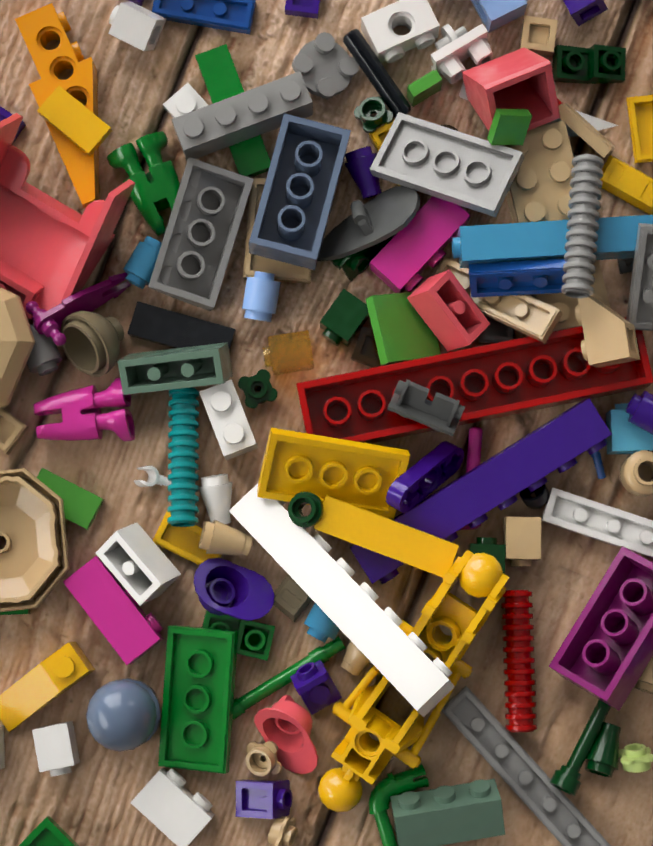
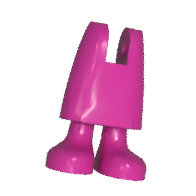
M120 377L116 378L104 391L98 392L97 388L93 385L64 392L33 404L34 415L43 416L62 413L63 422L36 427L38 439L66 441L102 439L103 430L114 431L123 441L135 439L134 420L128 409L101 414L102 407L124 408L131 406V394L123 395Z

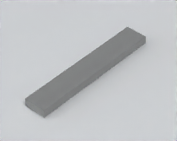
M467 686L444 706L442 712L563 846H611L565 794L549 783L551 779Z

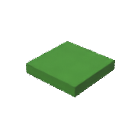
M412 292L372 295L365 299L381 366L441 354L437 337L407 299Z

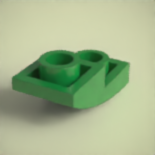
M207 610L205 611L202 628L238 631L237 654L268 661L275 626L241 620L229 615L219 616Z

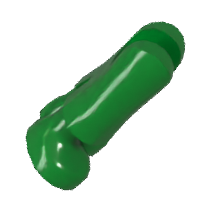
M163 131L151 133L136 140V144L148 164L150 171L148 173L143 171L137 151L132 143L117 148L107 156L111 167L115 169L123 168L129 176L128 179L135 182L130 197L157 236L165 234L166 231L164 219L159 212L169 207L173 208L180 186L173 162L171 160L163 162L161 151L168 144V138Z

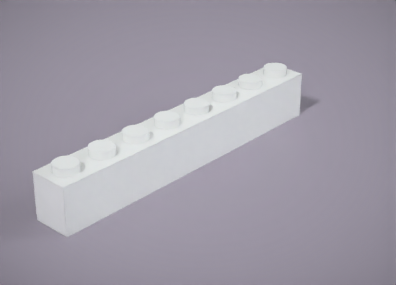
M258 484L255 485L229 512L424 717L455 687L448 679L452 674L450 669L438 657L432 662L423 653L428 648L413 631L407 636L399 628L403 621L389 606L383 611L375 603L379 596L365 581L359 586L351 578L356 572L341 557L335 561L328 554L332 547L318 533L312 537L305 530L306 528L297 526L291 521L288 511L283 507L286 503L285 501L257 497Z

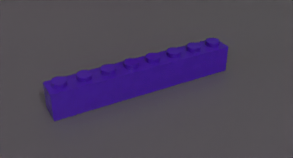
M590 398L584 399L428 496L410 511L401 513L392 520L452 542L459 537L456 531L467 524L470 529L480 525L488 519L486 513L496 506L501 511L518 500L516 494L528 488L532 492L548 482L545 476L556 469L559 473H562L576 465L578 462L575 457L587 450L589 455L605 447L607 445L605 439L612 435ZM350 545L351 551L372 584L377 580L381 584L390 581L399 574L397 568L405 564L361 546Z

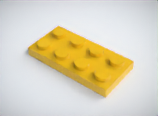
M271 428L259 478L257 497L290 502L296 494L310 492L317 495L322 504L326 495L381 516L394 519L397 509L387 504L386 495L391 484L407 471L410 453L409 450Z

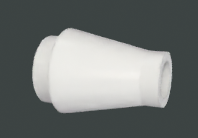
M228 474L201 477L202 486H199V491L210 522L213 523L214 520H217L224 524L231 523L229 510L231 509L232 482H229Z

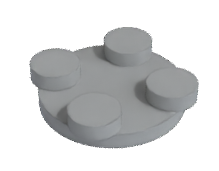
M326 32L318 34L315 40L304 45L292 62L295 73L301 72L308 92L324 99H330L344 91L352 77L359 70V64L355 58L350 57L340 45L335 43L333 36Z

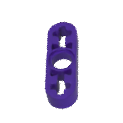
M448 441L440 443L391 484L386 495L387 504L402 513L410 511L457 472L463 462V449Z

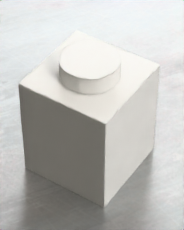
M121 2L120 5L113 9L110 15L109 24H111V28L108 34L142 51L154 50L166 18L133 2Z
M73 721L32 730L39 772L50 770L51 777L71 773V766L80 763Z

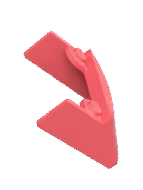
M15 113L0 121V287L20 296L27 318L32 319V314L26 311V304L29 301H36L40 309L48 311L61 304L65 298L82 290L115 237L113 232L134 188L135 182L128 179L112 190L106 200H95L88 204L83 215L26 182L30 172L29 159L25 153L12 145L23 119V116Z

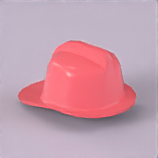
M284 695L271 708H264L256 713L254 723L258 731L263 736L265 742L273 741L278 746V761L285 769L297 774H307L316 768L318 755L310 738L313 721L310 713L304 707L295 703L290 695Z

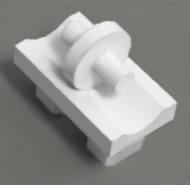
M449 24L441 27L443 38L434 43L437 51L430 54L433 62L431 70H437L451 84L463 79L462 72L466 71L461 62L471 57L476 66L493 60V52L488 43V31L483 24L467 32L464 26L454 31Z

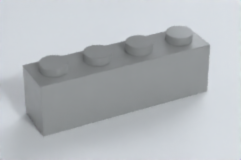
M299 71L172 119V123L187 161L188 157L197 159L277 129L281 126L284 113L301 118L313 115V102Z

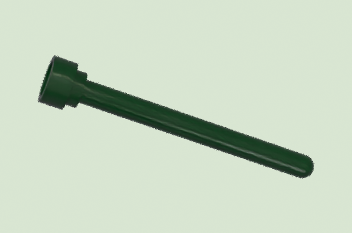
M598 700L567 765H562L560 770H555L549 782L551 785L569 795L576 796L581 785L579 781L581 774L579 771L611 706Z

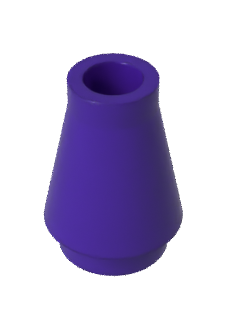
M371 146L354 150L345 155L347 160L345 166L360 190L363 199L382 193L379 178L372 176L370 172V167L377 153L372 152Z

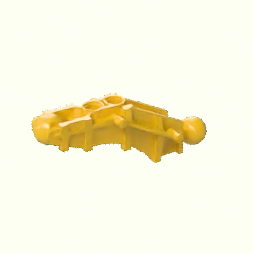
M468 549L462 557L458 556L454 564L446 572L442 579L443 582L436 593L422 609V615L416 625L413 627L402 620L403 623L399 626L407 636L413 631L428 647L424 652L429 653L434 660L438 657L450 669L452 674L448 679L454 686H456L460 677L466 679V677L468 678L471 675L473 667L461 659L507 589L504 586L510 578L503 574L501 564L494 556L486 553L474 554ZM458 578L461 587L468 595L476 598L487 597L479 611L450 593ZM440 625L448 627L451 630L452 636L444 634L440 629ZM375 666L371 667L345 702H336L332 708V713L349 724L351 728L331 755L332 758L343 766L332 768L321 777L318 787L321 802L328 809L337 813L353 809L360 802L363 787L360 778L373 785L393 756L413 770L417 768L421 763V757L418 754L440 717V713L454 688L436 705L425 725L424 717L414 708L403 726H401L375 708L391 683L383 676L378 684L368 687L379 673ZM369 733L376 735L379 741L372 739Z

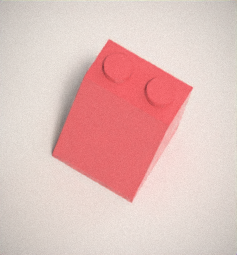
M525 47L462 72L467 99L488 131L490 130L496 108L528 109L532 115L528 131L560 118L551 63L548 59Z

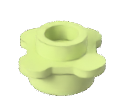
M632 743L626 745L624 749H619L618 757H621L620 762L623 770L631 773H640L651 768V762H653L651 748L646 747L644 744Z

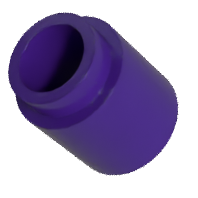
M644 391L641 396L635 393L625 410L626 413L630 414L628 422L653 435V395L647 391Z

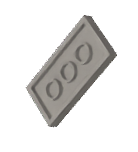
M398 112L370 167V172L372 176L496 218L524 160V155L521 151L503 145H491L487 140Z

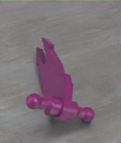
M125 272L109 276L108 280L80 290L65 298L61 304L48 311L40 309L36 301H29L26 304V311L33 316L32 320L35 330L41 335L51 337L55 345H64L67 340L65 334L61 333V324L64 318L78 311L93 312L110 299L118 297L131 286L128 281L121 283L126 280L128 274Z

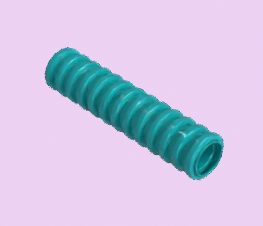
M193 387L168 391L169 397H172V400L168 402L169 407L172 408L168 412L169 418H172V421L168 422V427L172 429L168 433V437L172 439V442L168 443V448L171 450V453L168 454V459L171 460V463L168 464V470L171 471V474L168 475V481H171V485L168 486V491L171 492V495L168 496V502L171 503V506L167 508V511L171 513V517L167 518V522L171 526L190 527L199 523L198 517H195V514L199 512V508L195 506V503L199 502V497L195 495V492L199 491V486L195 484L199 480V475L196 474V471L199 470V465L196 463V460L199 459V454L196 453V450L199 449V443L196 442V439L199 438V433L196 432V429L199 428V422L196 421V418L199 417V411L196 410L199 407V401L196 400L199 396V390Z

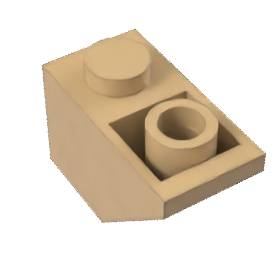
M594 297L578 298L579 305L576 306L575 313L579 326L583 327L585 340L581 341V351L588 364L601 368L640 360L634 324Z

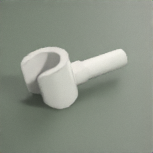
M142 466L137 468L148 473L147 482L134 480L137 486L171 485V481H168L167 477L159 475L155 467Z

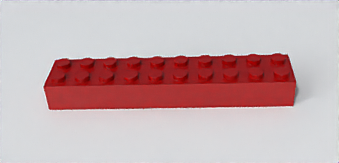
M578 326L553 331L546 343L528 336L296 383L306 433L371 444L435 431L429 426L409 418H404L387 409L399 380L406 382L408 379L430 389L426 399L432 402L436 392L459 400V404L465 406L457 425L460 426L579 402L588 398L594 399L644 389L653 383V375L642 330H635L640 360L598 368L590 366L582 355L581 341L585 339L583 327Z

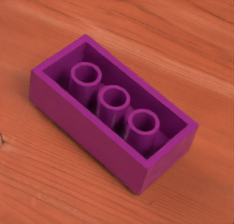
M623 546L549 664V667L561 677L620 711L653 656V562Z

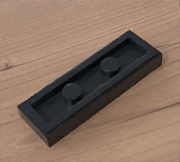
M138 301L128 330L129 336L171 348L228 342L229 353L236 330L230 327Z

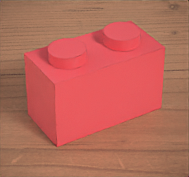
M450 270L428 277L407 297L408 301L447 352L470 345L490 325V322Z

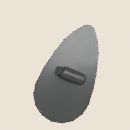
M395 186L383 191L365 204L360 200L353 201L350 205L352 214L323 239L318 261H331L349 256L397 234L416 216L420 207V196L414 189Z

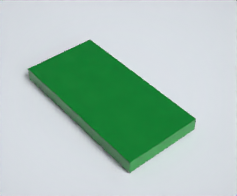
M180 625L168 626L158 766L222 774L229 772L238 631Z

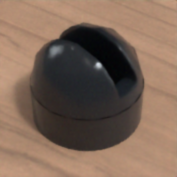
M545 484L532 492L528 488L519 492L523 503L531 509L542 508L549 499V491ZM533 492L536 494L534 498L530 496Z

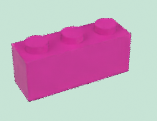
M432 196L416 213L412 221L399 231L370 261V270L395 293H403L405 290L412 292L423 280L420 274L429 265L434 268L445 257L446 252L443 251L444 248L452 241V237H457L459 227L468 224L470 215L459 205Z
M98 556L92 558L63 581L126 665L134 663L164 639L159 633L164 628L151 612L146 616L138 603Z

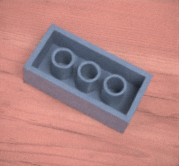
M284 113L249 240L250 254L312 270L316 269L349 145L351 130Z

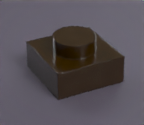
M362 326L351 360L374 368L381 366L373 330Z

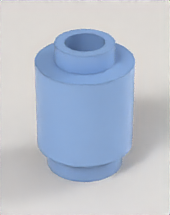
M255 271L254 277H247L242 309H245L244 318L271 322L272 314H276L281 282L274 281L275 274Z

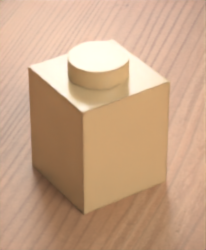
M506 516L503 518V545H506L505 560H511V567H532V560H541V517Z

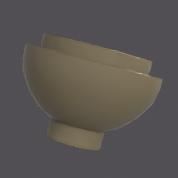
M78 311L64 318L61 324V333L65 334L67 340L62 347L71 363L80 371L93 377H101L107 374L117 362L120 353V341L124 338V330L120 322L112 316L105 318L98 313L90 311Z

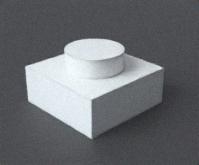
M189 83L185 84L163 103L164 109L173 119L208 106Z

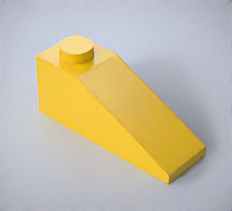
M76 641L65 644L0 695V720L9 732L95 670Z

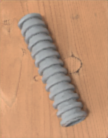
M581 154L572 159L574 168L571 170L573 178L570 181L572 189L569 192V196L572 199L568 203V207L571 210L567 214L570 220L566 226L570 231L566 233L568 242L565 243V250L568 252L564 254V260L567 263L563 265V271L566 274L562 276V281L565 285L561 287V292L572 298H587L594 293V288L591 285L595 282L592 274L596 270L593 263L596 262L597 257L593 253L597 251V245L594 242L598 240L596 231L599 229V224L596 221L600 218V213L597 210L601 207V203L598 200L602 196L599 189L602 188L603 183L600 179L603 177L601 168L604 166V160L593 154Z

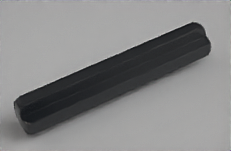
M354 29L343 37L344 44L381 98L384 99L385 104L392 111L394 117L396 118L398 112L408 114L411 111L410 104L360 31Z

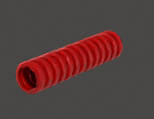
M506 590L502 596L505 598V603L501 604V608H505V614H502V619H505V625H502V630H506V636L502 637V641H506V647H503V652H506L507 657L503 658V663L507 664V669H504L503 672L507 675L504 685L508 686V691L504 692V696L508 697V702L505 703V708H508L505 719H509V724L505 725V729L509 730V732H534L537 729V724L533 722V719L537 718V714L533 713V708L536 707V702H533V696H536V691H532V685H536V680H532V674H535V669H532L531 663H535V658L531 657V652H534V647L531 646L534 636L530 635V630L534 629V625L530 624L533 614L529 610V608L533 607V603L529 602V597L533 595L529 590Z

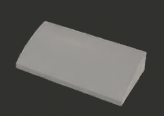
M188 157L148 288L209 311L215 307L254 179Z

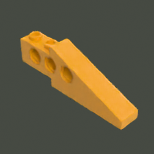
M50 3L16 18L15 21L41 79L29 84L39 108L60 85L75 99H86L85 107L98 117L97 69L91 57L84 58L77 41L70 43L66 33L72 29L64 12L57 14L53 4ZM52 40L60 41L57 48L53 50L45 49L48 42ZM63 70H73L70 78L66 80L58 79L59 74ZM45 120L83 207L86 208L91 202L100 200L99 147L90 157Z

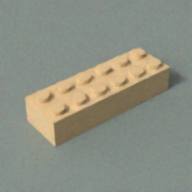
M565 120L545 124L527 131L523 146L503 145L521 151L524 155V160L506 195L512 223L570 220L567 214L571 210L568 207V203L572 199L569 196V192L572 189L570 181L573 178L571 170L574 168L572 165L574 157ZM596 260L593 263L596 270L592 274L595 282L591 285L594 288V293L591 297L596 298L610 308L599 260ZM563 293L530 294V296L560 309L563 313L553 331L579 326L575 313V308L579 305L578 298L568 297Z

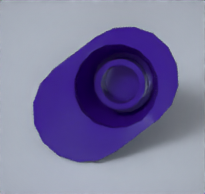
M221 558L208 559L201 563L195 571L193 581L195 591L204 609L212 614L219 616L229 615L237 619L252 621L267 615L274 604V592L271 584L265 577L255 571Z

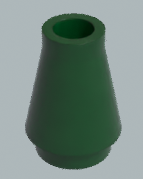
M603 722L585 759L586 771L612 778L614 770H618L619 735L621 731L619 726Z

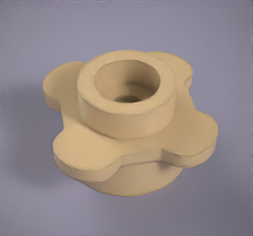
M252 741L246 746V752L248 753L246 765L254 775L265 776L269 772L277 775L282 770V765L277 758L278 746L276 743L267 741L265 744H257Z
M276 818L268 835V843L274 846H292L298 833V828L295 827L296 818Z

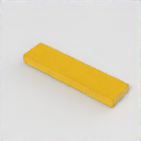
M326 495L323 502L322 518L314 526V529L442 578L452 566L459 548L458 544Z

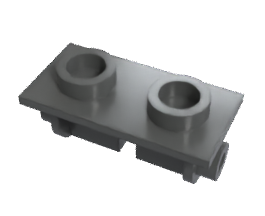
M408 379L406 382L399 380L387 409L404 418H409L429 426L435 431L453 436L465 406L460 405L459 400L436 392L432 402L426 399L430 389Z

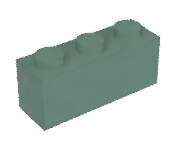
M228 342L131 353L118 360L123 395L224 384L233 376Z
M480 779L471 783L454 786L444 785L436 789L418 792L409 791L401 795L390 796L398 846H442L505 835L502 802L495 779Z

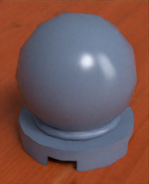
M131 678L115 680L97 689L89 700L86 712L87 726L94 740L106 749L118 752L134 750L150 740L159 728L162 716L159 700L154 690L144 682Z

